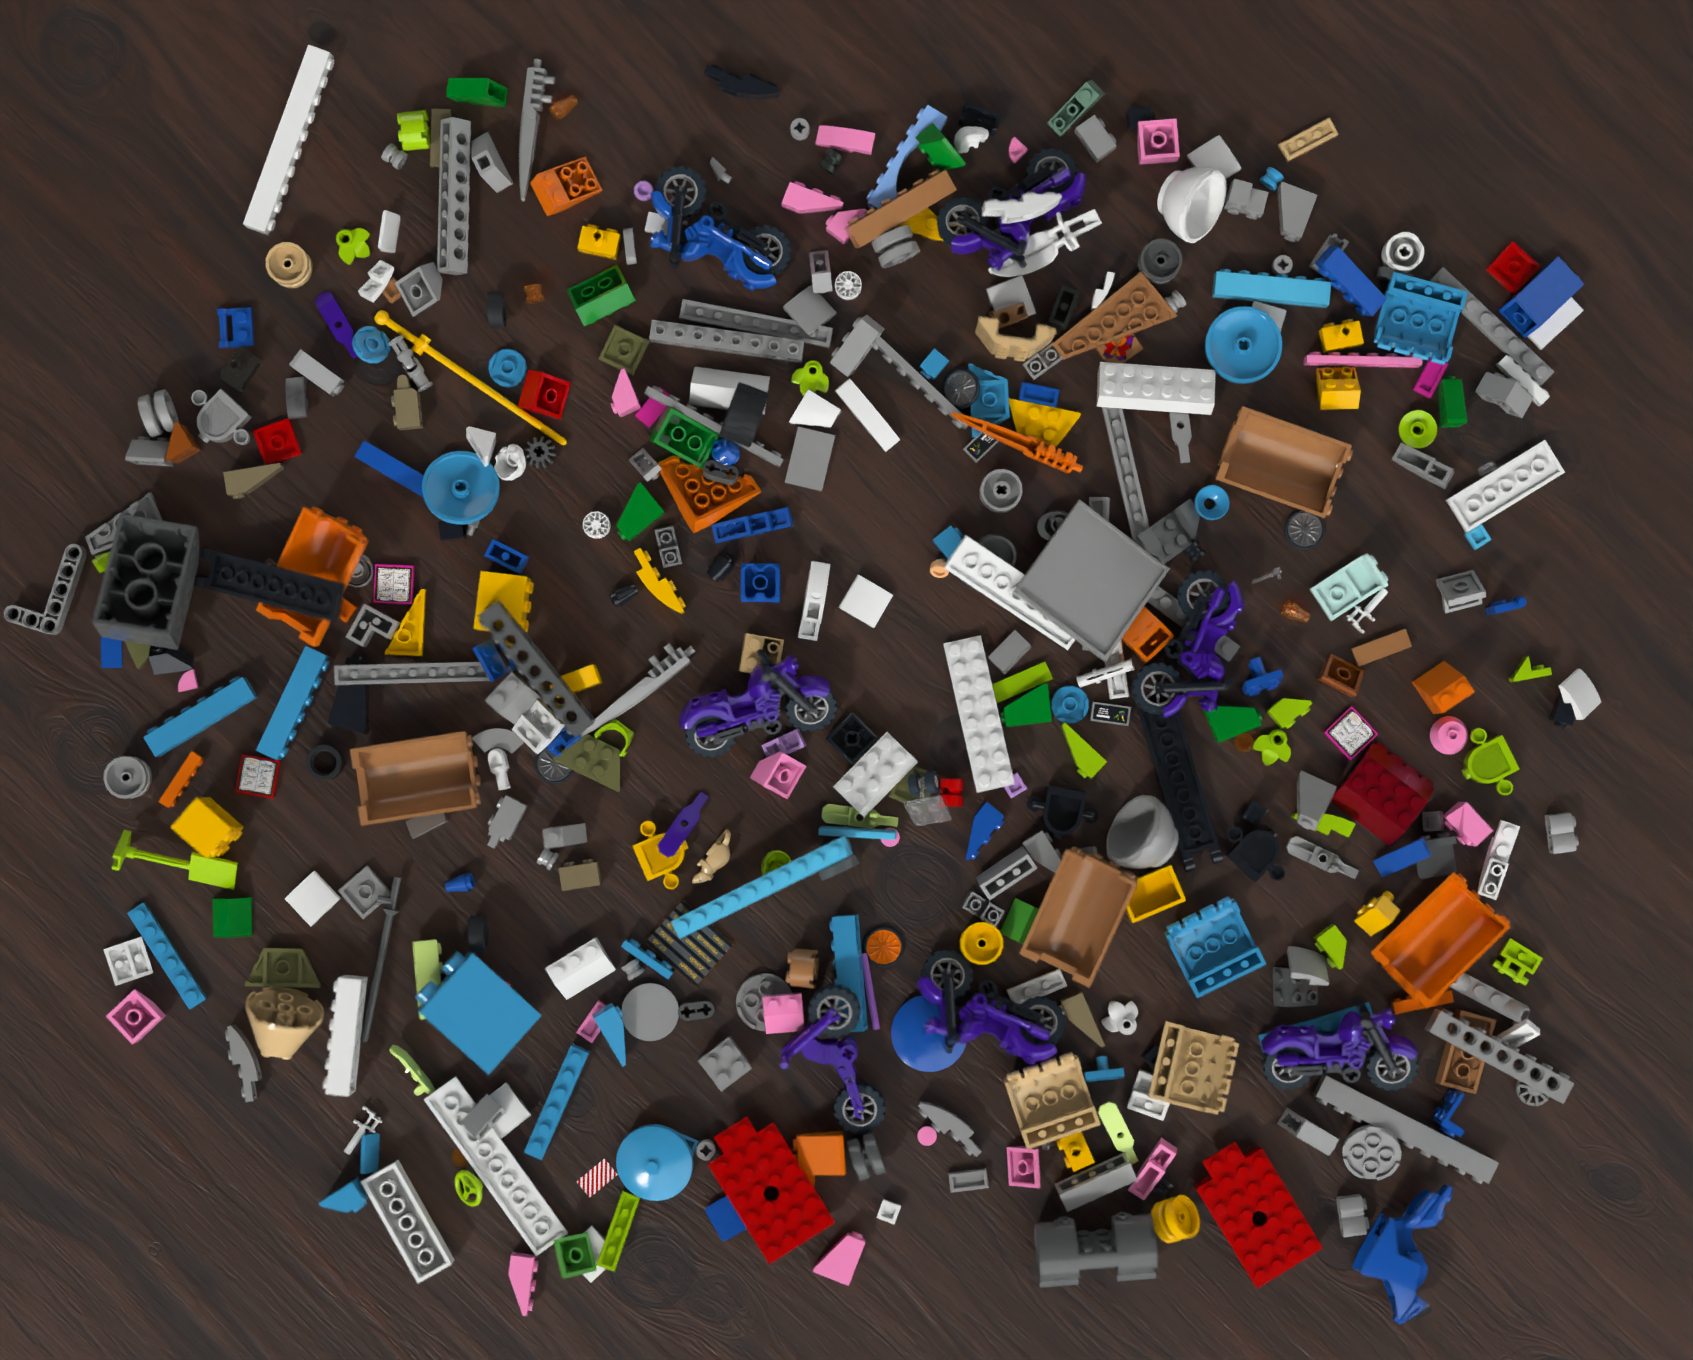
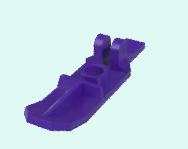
M324 292L316 298L315 304L336 340L346 346L354 359L357 357L352 346L354 331L332 293ZM341 322L342 326L336 328V325Z
M700 792L692 805L682 809L658 844L661 854L666 857L676 854L700 819V809L709 796ZM681 822H685L687 826L683 827Z

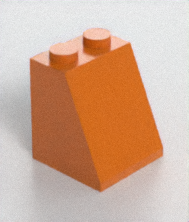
M1445 661L1412 681V684L1433 714L1444 713L1475 692L1466 677Z
M843 1131L797 1134V1139H793L794 1151H798V1158L796 1159L806 1175H845Z

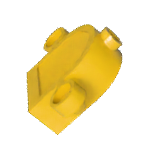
M645 821L641 824L640 831L643 835L648 836L649 839L633 845V849L647 881L664 874V886L667 889H674L679 884V878L677 875L672 874V870L676 869L683 862L685 850L689 849L687 842L684 840L674 856L666 857L659 852L658 848L659 842L666 833L655 835L656 825L652 821Z

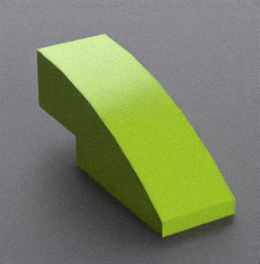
M1293 813L1291 817L1297 820V813ZM1324 814L1316 830L1324 835H1329L1330 831L1333 830L1345 837H1349L1356 824L1341 817Z

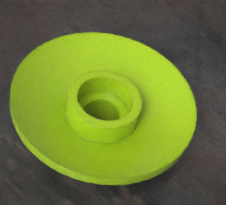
M1421 410L1411 411L1401 419L1399 435L1407 446L1416 449L1424 448L1434 441L1437 435V424L1429 413ZM1414 427L1419 428L1420 431L1418 434L1414 433Z

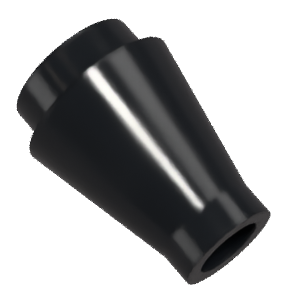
M633 583L629 586L612 590L609 597L617 608L624 606L639 592Z

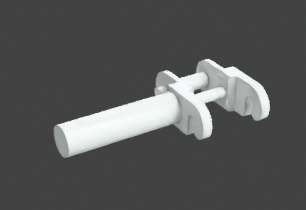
M1384 588L1381 589L1363 611L1360 606H1354L1355 610L1353 613L1346 615L1348 617L1347 620L1353 622L1351 625L1364 634L1365 631L1360 629L1361 627L1358 625L1360 620L1364 616H1367L1373 622L1376 620L1371 617L1370 613L1387 595L1388 591ZM1359 612L1362 615L1356 621L1353 618Z
M366 1106L362 1107L363 1110L369 1113V1118L365 1124L358 1120H353V1123L358 1124L359 1128L344 1149V1152L348 1155L352 1153L362 1135L366 1132V1129L369 1130V1133H375L374 1129L378 1123L383 1122L381 1117H376V1113ZM373 1118L375 1122L370 1127L368 1126V1123Z

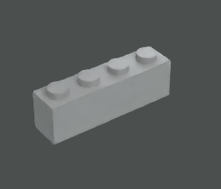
M1124 1152L1055 1183V1186L1068 1212L1101 1196L1112 1193L1123 1186L1129 1185L1137 1181V1178Z

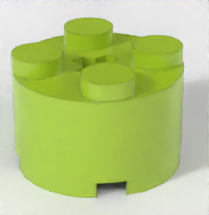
M426 110L397 113L398 124L401 125V130H398L399 142H402L403 151L429 149V146H431L430 127L425 122L428 121Z

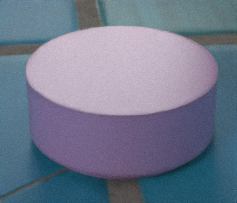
M647 181L638 182L634 187L636 198L641 201H647L651 198L650 193L653 192L652 185Z

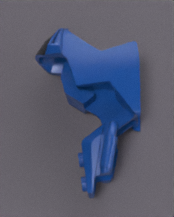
M1444 1184L1437 1193L1427 1189L1421 1190L1406 1207L1401 1217L1385 1218V1215L1380 1213L1360 1246L1352 1264V1268L1360 1271L1362 1275L1382 1279L1392 1308V1319L1398 1324L1419 1319L1431 1312L1430 1304L1416 1295V1290L1425 1281L1428 1266L1421 1252L1417 1250L1411 1234L1413 1228L1433 1227L1443 1218L1445 1213L1444 1206L1452 1197V1187Z

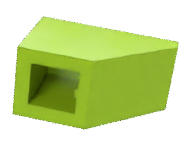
M1281 698L1268 708L1266 712L1280 729L1284 727L1288 729L1296 722L1294 719L1297 716H1304L1311 710L1309 706L1313 703L1309 700Z
M1331 924L1313 937L1316 940L1314 944L1321 953L1324 951L1328 956L1326 958L1328 964L1332 968L1336 967L1340 970L1343 968L1347 940L1336 925Z

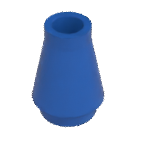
M465 872L449 881H445L446 891H471V889L475 888L473 875Z

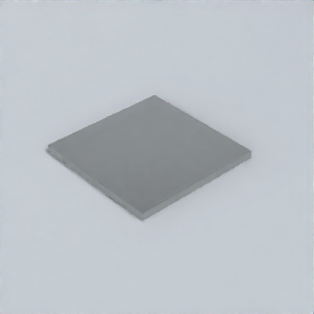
M1078 500L1013 593L1101 660L1106 661L1170 568L1165 564L1162 565L1160 560L1148 553L1143 547L1084 502Z

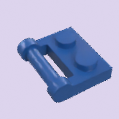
M252 308L217 309L220 327L219 348L254 347ZM227 316H232L233 341H228Z
M493 639L473 648L491 682L517 670L515 667L517 664L514 660L508 659L504 654L510 665L509 667L505 666L494 646L496 643ZM498 644L501 651L503 652V650L505 649L501 646V644Z

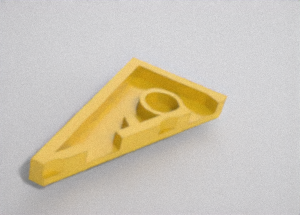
M929 208L922 210L894 227L899 228L908 225L913 234L943 241L939 236L937 228V216Z
M421 589L416 595L410 610L407 611L398 631L393 636L392 642L388 649H386L385 655L423 656L426 589Z

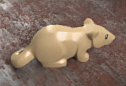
M726 829L706 853L708 857L706 859L702 858L697 865L702 866V869L694 875L693 884L703 883L707 880L711 881L716 870L728 863L730 859L729 841L731 836L729 830Z

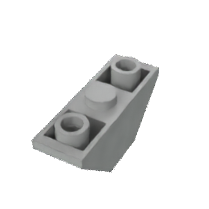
M486 132L472 140V160L480 176L497 193L512 185L511 177L489 133Z

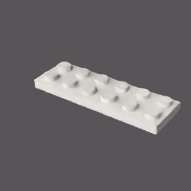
M1543 440L1446 501L1464 531L1468 532L1559 477L1565 471L1546 440Z

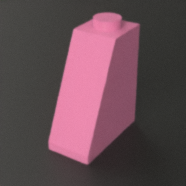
M852 1231V1234L847 1232L814 1264L813 1272L849 1286L865 1245V1239L862 1238L863 1235Z

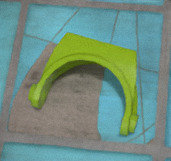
M614 719L597 730L594 735L597 739L607 730L620 732L625 737L626 745L619 756L624 757L627 754L626 750L633 739L634 732Z

